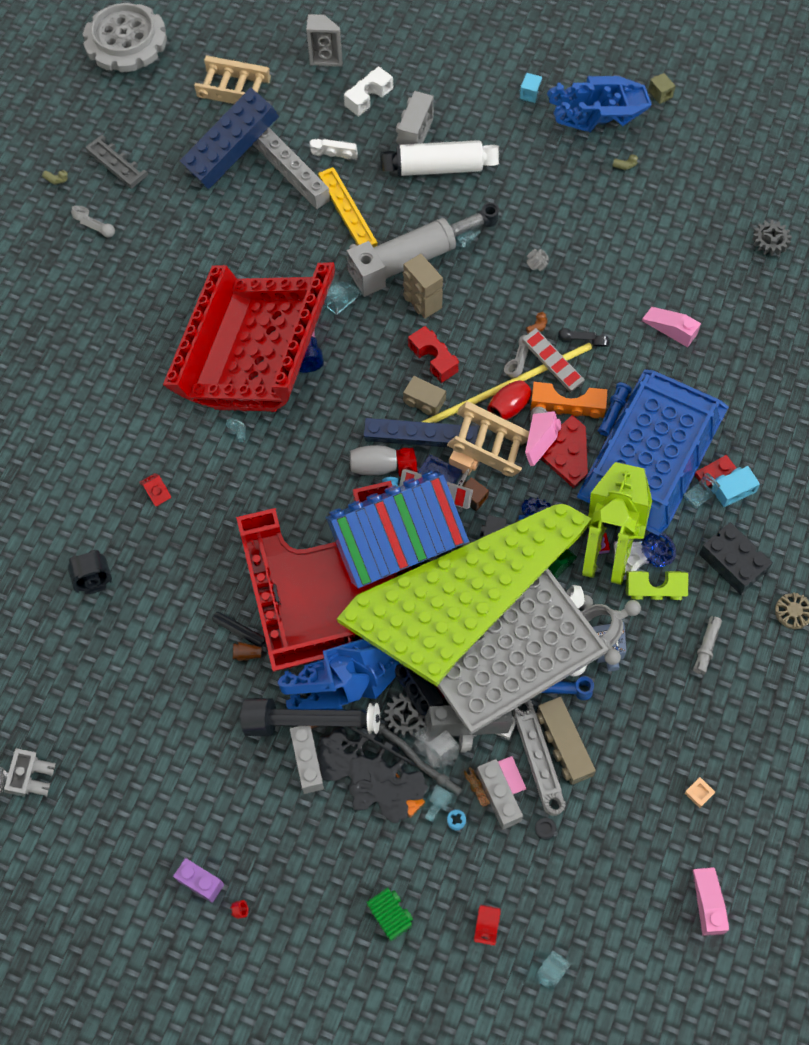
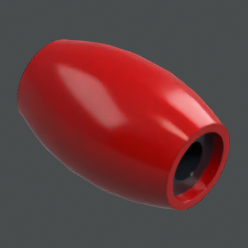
M522 380L509 383L493 396L487 411L508 420L517 415L526 406L532 391L528 384Z

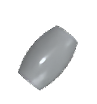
M369 445L350 451V471L353 473L375 476L393 472L397 468L396 450L393 448Z

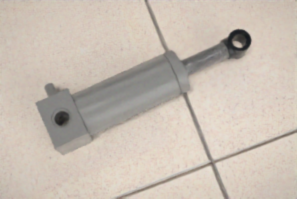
M486 203L477 214L452 225H449L446 219L440 218L374 248L369 241L358 246L351 244L349 250H347L348 272L364 297L386 288L387 278L404 271L403 264L420 253L427 260H430L455 249V237L479 226L494 227L498 223L499 207L495 203Z

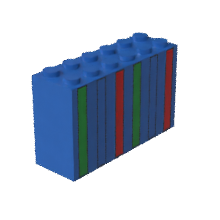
M431 470L421 474L422 478L416 480L414 478L408 479L400 487H396V485L388 487L383 494L378 495V493L367 496L366 501H354L348 504L349 508L344 510L338 508L329 512L330 515L326 517L351 582L357 588L469 542L443 474Z

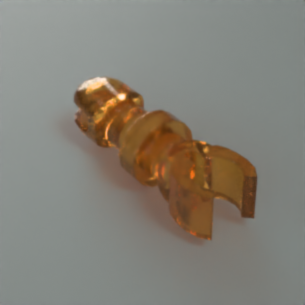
M469 768L470 775L464 770V775L471 784L470 789L472 792H475L482 807L489 804L490 802L482 789L483 785L481 782H478L474 770Z

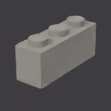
M311 726L290 728L304 794L324 790Z
M497 759L477 767L476 774L502 830L522 822L523 815Z

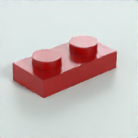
M725 455L696 471L695 477L706 490L714 485L716 478L721 475L727 476L736 469V466Z

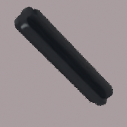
M216 612L213 615V622L247 641L261 647L265 643L264 636L220 612Z

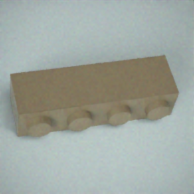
M558 697L538 705L536 714L539 724H543L546 730L544 732L545 738L548 743H552L555 749L553 750V755L556 761L561 762L563 767L561 771L566 781L569 780L570 784L573 785L593 777L596 770L562 698Z

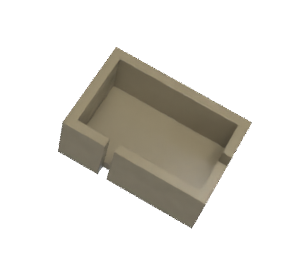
M420 253L403 264V296L407 302L413 304L415 311L426 319L442 308L443 277Z

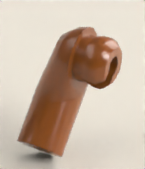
M539 312L536 315L535 324L526 327L527 334L535 328L539 332L545 329L547 324L545 313Z

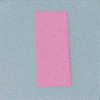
M513 757L498 761L512 794L525 790V784Z

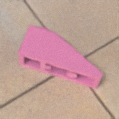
M651 307L642 319L644 323L686 347L697 336L701 325L700 322L686 314Z
M555 411L533 414L525 451L530 466H534L557 439L558 430H561V421L557 419Z
M715 868L693 869L702 935L725 934L729 931V925Z

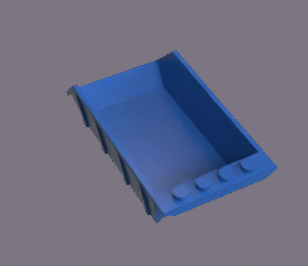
M644 369L583 482L577 498L590 503L591 492L615 462L645 468L652 497L646 530L659 536L671 523L695 472L728 410V406L723 401L654 370Z

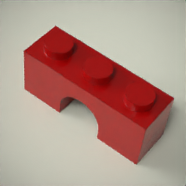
M424 326L408 337V347L418 358L427 354L436 357L430 361V372L440 383L458 373L459 360L455 355H451L447 346L437 339L436 334L432 330Z

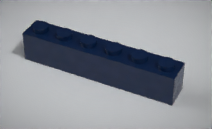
M366 418L364 438L365 441L449 447L447 446L448 442L455 436H459L462 425ZM469 426L465 439L474 445L477 439L478 426Z

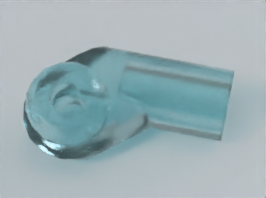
M229 418L226 421V425L237 434V442H246L245 425L237 419Z

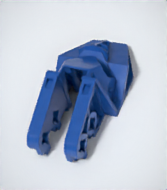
M588 76L586 83H573L565 91L564 86L561 83H557V86L552 87L547 92L550 103L557 105L554 110L556 122L587 132H591L596 125L606 124L613 119L624 126L652 105L645 85L620 76Z
M360 639L324 650L325 659L304 665L299 676L292 674L288 670L284 671L285 675L279 678L278 685L283 694H293L290 695L291 699L286 700L287 709L344 710L343 705L360 700L361 697L376 699L396 677L395 668L401 663L366 640ZM302 693H311L307 699L300 697Z

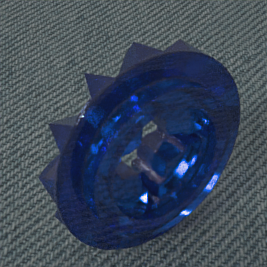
M530 497L529 500H524L521 508L522 513L529 517L551 507V503H546V499L541 500L539 497L536 499Z

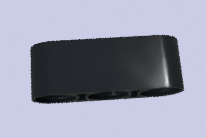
M403 664L396 666L395 675L421 715L426 716L431 706L444 705L443 699L434 684Z

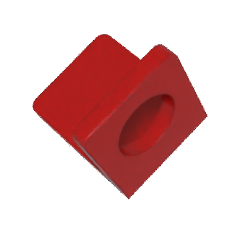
M154 473L139 482L145 488L154 506H158L171 498L169 491L158 474Z
M486 905L479 906L474 942L496 945L501 913L500 908Z

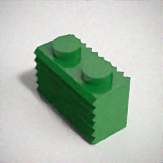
M386 888L367 901L366 904L391 942L412 927L410 921L413 918L407 909L402 910L399 902L401 900L394 890L390 892L389 888Z

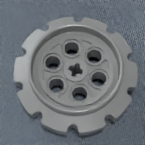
M120 3L104 8L92 17L93 22L87 23L83 31V44L88 57L91 60H96L99 67L109 71L114 69L119 72H129L143 66L146 67L158 58L157 53L164 50L167 42L166 29L162 18L158 14L154 15L151 8L141 4Z

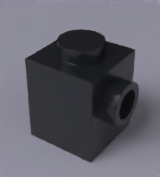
M488 515L486 525H482L480 536L485 537L505 528L507 519Z

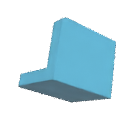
M526 73L520 89V99L536 102L538 88L542 81L541 76Z

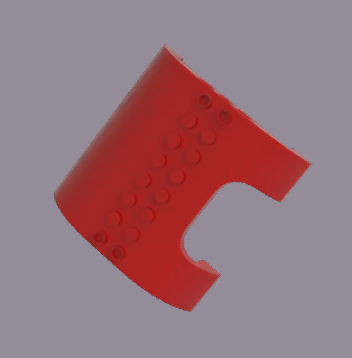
M391 481L353 489L354 501L359 500V502H363L371 494L378 493L380 495L385 493V489L392 486ZM275 508L236 517L273 672L325 659L324 650L363 639L337 622L339 615L358 594L412 570L410 566L357 588L351 582L336 542L308 549L290 547L282 537ZM273 584L277 586V593L281 601L280 605L276 602Z

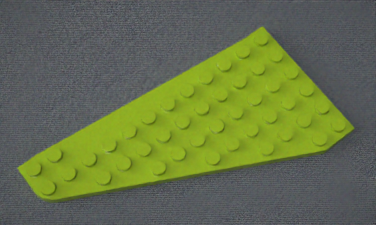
M556 504L358 594L339 615L337 622L427 681L438 686L455 663L566 549L573 545L590 525L591 518L565 504Z

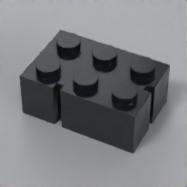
M731 522L722 528L717 535H714L703 544L699 555L740 595L766 574L773 563L763 552H756L757 547Z

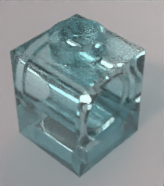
M553 950L536 973L539 977L538 981L547 988L550 986L554 988L571 964Z

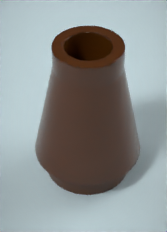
M242 642L233 643V659L243 661L261 658V646Z

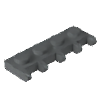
M104 135L99 136L85 147L91 156L131 189L148 176L146 170H143L141 173L136 170L138 167L136 162L129 164L125 160L127 154L123 152L118 155L114 151L116 148L115 144L106 145L104 143L106 140Z

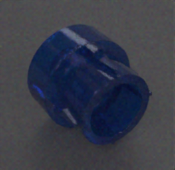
M313 336L299 372H314L324 365L323 352L318 348L317 339Z

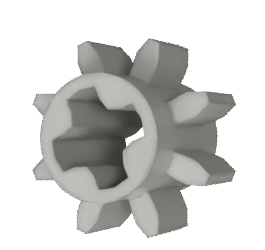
M533 249L527 255L529 258L527 264L534 271L537 268L541 271L548 265L546 262L549 259L548 255L542 249L538 251Z

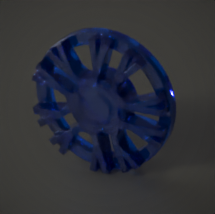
M651 532L641 543V550L647 558L646 561L654 564L653 566L665 567L671 564L676 557L675 545L664 533L658 536ZM660 537L665 539L664 542L660 541ZM667 551H672V556L667 554Z

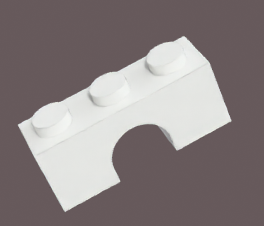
M377 67L353 88L346 91L344 94L345 106L357 116H360L370 108V96L368 94L374 93L381 98L393 89V77L380 67Z

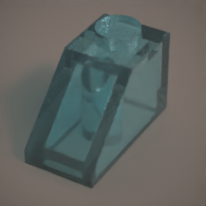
M349 281L335 282L330 286L324 305L337 315L361 295L362 292Z

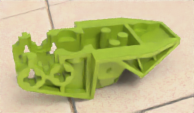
M615 462L591 492L588 515L591 518V523L588 526L589 535L582 572L583 576L593 578L597 570V557L602 547L603 535L605 530H607V527L603 525L604 522L621 526L620 533H618L619 537L611 583L622 584L626 574L625 566L630 556L633 539H644L652 505L645 468Z

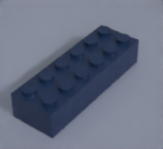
M250 87L188 151L180 162L209 190L276 121L279 115L273 106Z

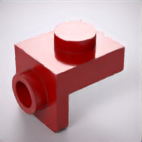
M401 448L396 450L399 477L401 478L402 470L404 469L418 473L414 449Z

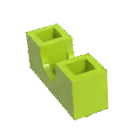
M626 571V595L631 596V599H643V596H651L653 600H662L663 596H670L671 600H682V596H688V572L665 571L664 582L660 586L654 587L649 582V572Z

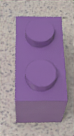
M186 858L173 876L179 883L211 903L214 902L224 886L219 878Z

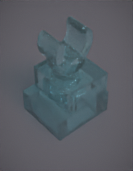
M436 785L429 798L433 805L428 810L425 818L433 822L439 809L446 810L454 795Z

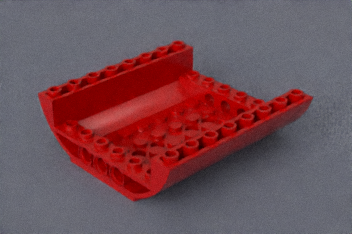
M334 262L317 263L313 277L236 278L227 265L212 266L163 385L181 397L204 406L212 407L215 410L276 412L278 408L287 403L335 275Z

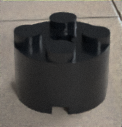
M91 550L89 553L72 556L69 559L68 572L75 592L84 591L85 594H94L107 588L106 584L112 582L107 559L103 554H100L99 550Z

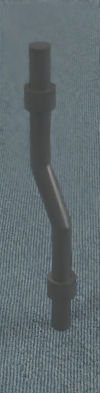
M380 722L377 733L379 736L383 735L397 745L412 762L417 764V768L436 780V784L442 788H447L457 796L461 793L462 789L451 782L448 776L444 773L440 774L423 762L404 740L392 733L385 724Z

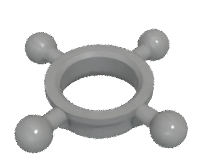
M584 595L585 601L580 609L583 610L581 613L588 622L599 615H608L612 618L609 629L600 638L609 649L604 655L605 661L609 665H616L620 662L621 655L612 646L619 640L622 634V619L629 615H638L641 611V606L639 602L630 600L625 604L623 610L617 611L603 604L593 605L592 598L589 595Z

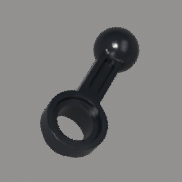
M562 328L558 332V338L562 342H568L571 339L590 340L592 346H610L608 336H597L596 332L571 331L568 328Z

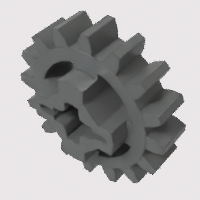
M771 220L770 223L764 221L763 225L758 224L753 232L752 240L754 241V246H759L758 251L764 250V255L769 252L773 256L775 252L777 255H780L781 251L786 252V249L790 246L792 236L789 235L790 230H785L786 225L780 226L779 221L777 224H774V221Z
M400 693V699L392 697L393 704L387 703L389 710H384V715L388 716L385 718V723H390L388 729H395V735L399 732L402 733V738H405L407 733H409L411 738L413 737V732L420 734V727H426L424 722L426 716L413 709L412 705L414 704L408 695L404 697ZM408 709L409 715L406 718V722H404V715ZM394 719L397 720V721H399L400 724H401V726H399L398 724H396L395 721H394Z

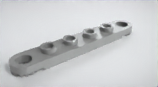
M528 700L524 703L527 706L526 712H521L517 707L512 712L543 808L547 814L557 816L564 810L565 801L537 714L534 711L532 701ZM553 799L559 803L558 810L550 808V800Z

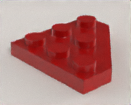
M571 415L561 424V430H558L557 439L540 459L573 488L577 487L587 477L588 466L586 426Z

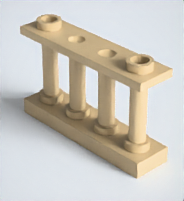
M206 56L204 61L206 72H208L203 84L195 83L194 86L197 97L235 104L245 93L241 92L245 80L255 81L252 89L257 93L261 83L269 84V67ZM214 74L223 75L219 87L210 86ZM230 77L239 78L235 90L225 89Z
M468 401L460 406L457 414L464 418L459 436H455L450 440L447 446L453 448L456 452L463 453L502 472L505 476L513 477L518 474L522 468L514 463L519 446L528 441L529 431ZM471 421L480 426L475 445L465 440ZM487 429L496 433L492 452L482 449ZM504 437L513 442L508 460L498 456Z

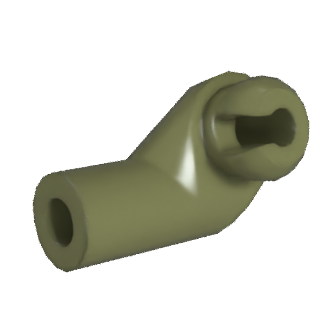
M632 154L626 161L615 158L612 167L628 170L637 165L638 157Z
M61 170L58 172V175H54L49 171H44L42 177L52 184H59L67 181L68 173Z

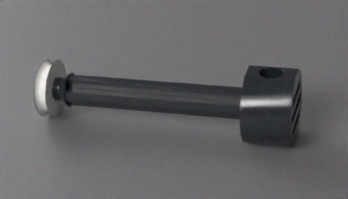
M245 698L241 709V727L245 736H272L276 725L362 728L367 725L369 734L372 731L377 734L380 727V709L378 703L375 706L370 703L367 712L363 709H276L273 698Z

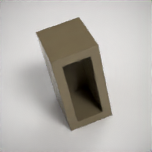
M413 376L403 392V402L410 407L420 409L427 415H437L446 401V390L416 376Z

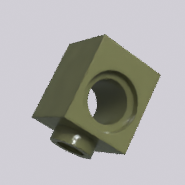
M665 73L650 79L648 91L659 104L673 98L675 85Z

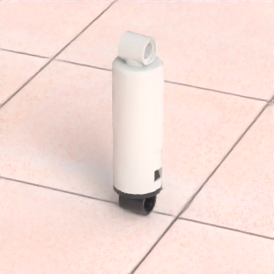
M479 140L396 145V151L380 152L381 171L397 170L398 176L482 171L483 165L492 166L499 164V146H482V142Z

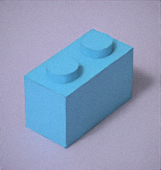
M749 466L742 469L739 467L727 476L721 475L716 478L712 490L722 506L726 507L756 493L760 483Z

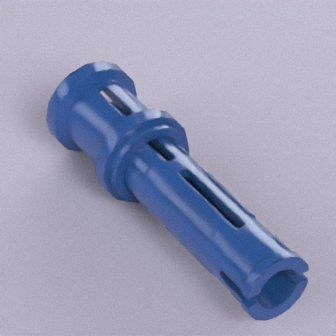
M621 382L617 383L616 391L610 398L611 404L598 429L601 435L609 436L620 409L626 405L625 400L632 391L629 385Z

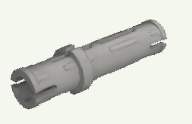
M711 616L709 618L703 642L697 651L698 657L693 671L697 674H701V672L703 675L706 674L709 660L713 657V647L722 620L718 617Z

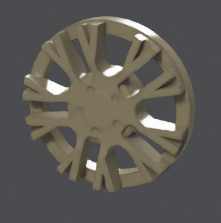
M798 593L785 594L778 600L775 606V614L782 625L790 629H801L809 624V612H803V610H809L807 597L801 596ZM804 602L807 606L803 607L801 603ZM779 607H783V608H785L786 610H785V611H779ZM801 615L808 617V620L805 621ZM789 618L794 620L793 625L787 623Z

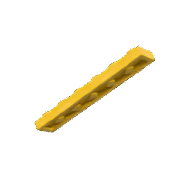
M334 167L318 173L319 178L329 187L330 198L357 246L369 241L373 248L376 247V239Z

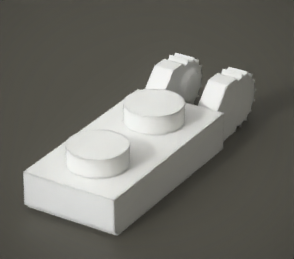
M313 139L309 142L313 155L321 156L325 154L330 157L338 156L345 159H357L356 144L325 139Z

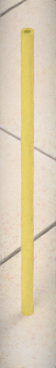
M587 343L562 356L568 361L591 350L592 346L590 343ZM542 364L466 401L475 405L494 396L509 383L518 380L526 381L548 369ZM466 401L422 422L437 423L456 414L459 407Z

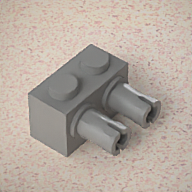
M15 748L4 792L23 797L28 792L47 796L50 783L32 780L31 773L38 772L52 776L56 763L38 760L35 752Z

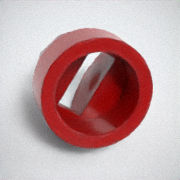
M236 901L230 906V909H232L231 915L234 918L247 917L249 910L246 901Z

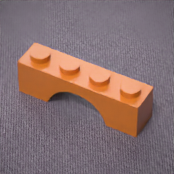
M534 382L530 410L535 407H543L547 412L555 411V414L604 418L608 390L589 388L581 397L571 399L559 395L551 383Z

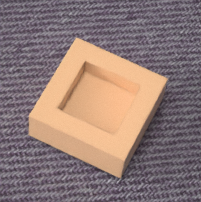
M700 777L685 791V794L699 808L715 793Z

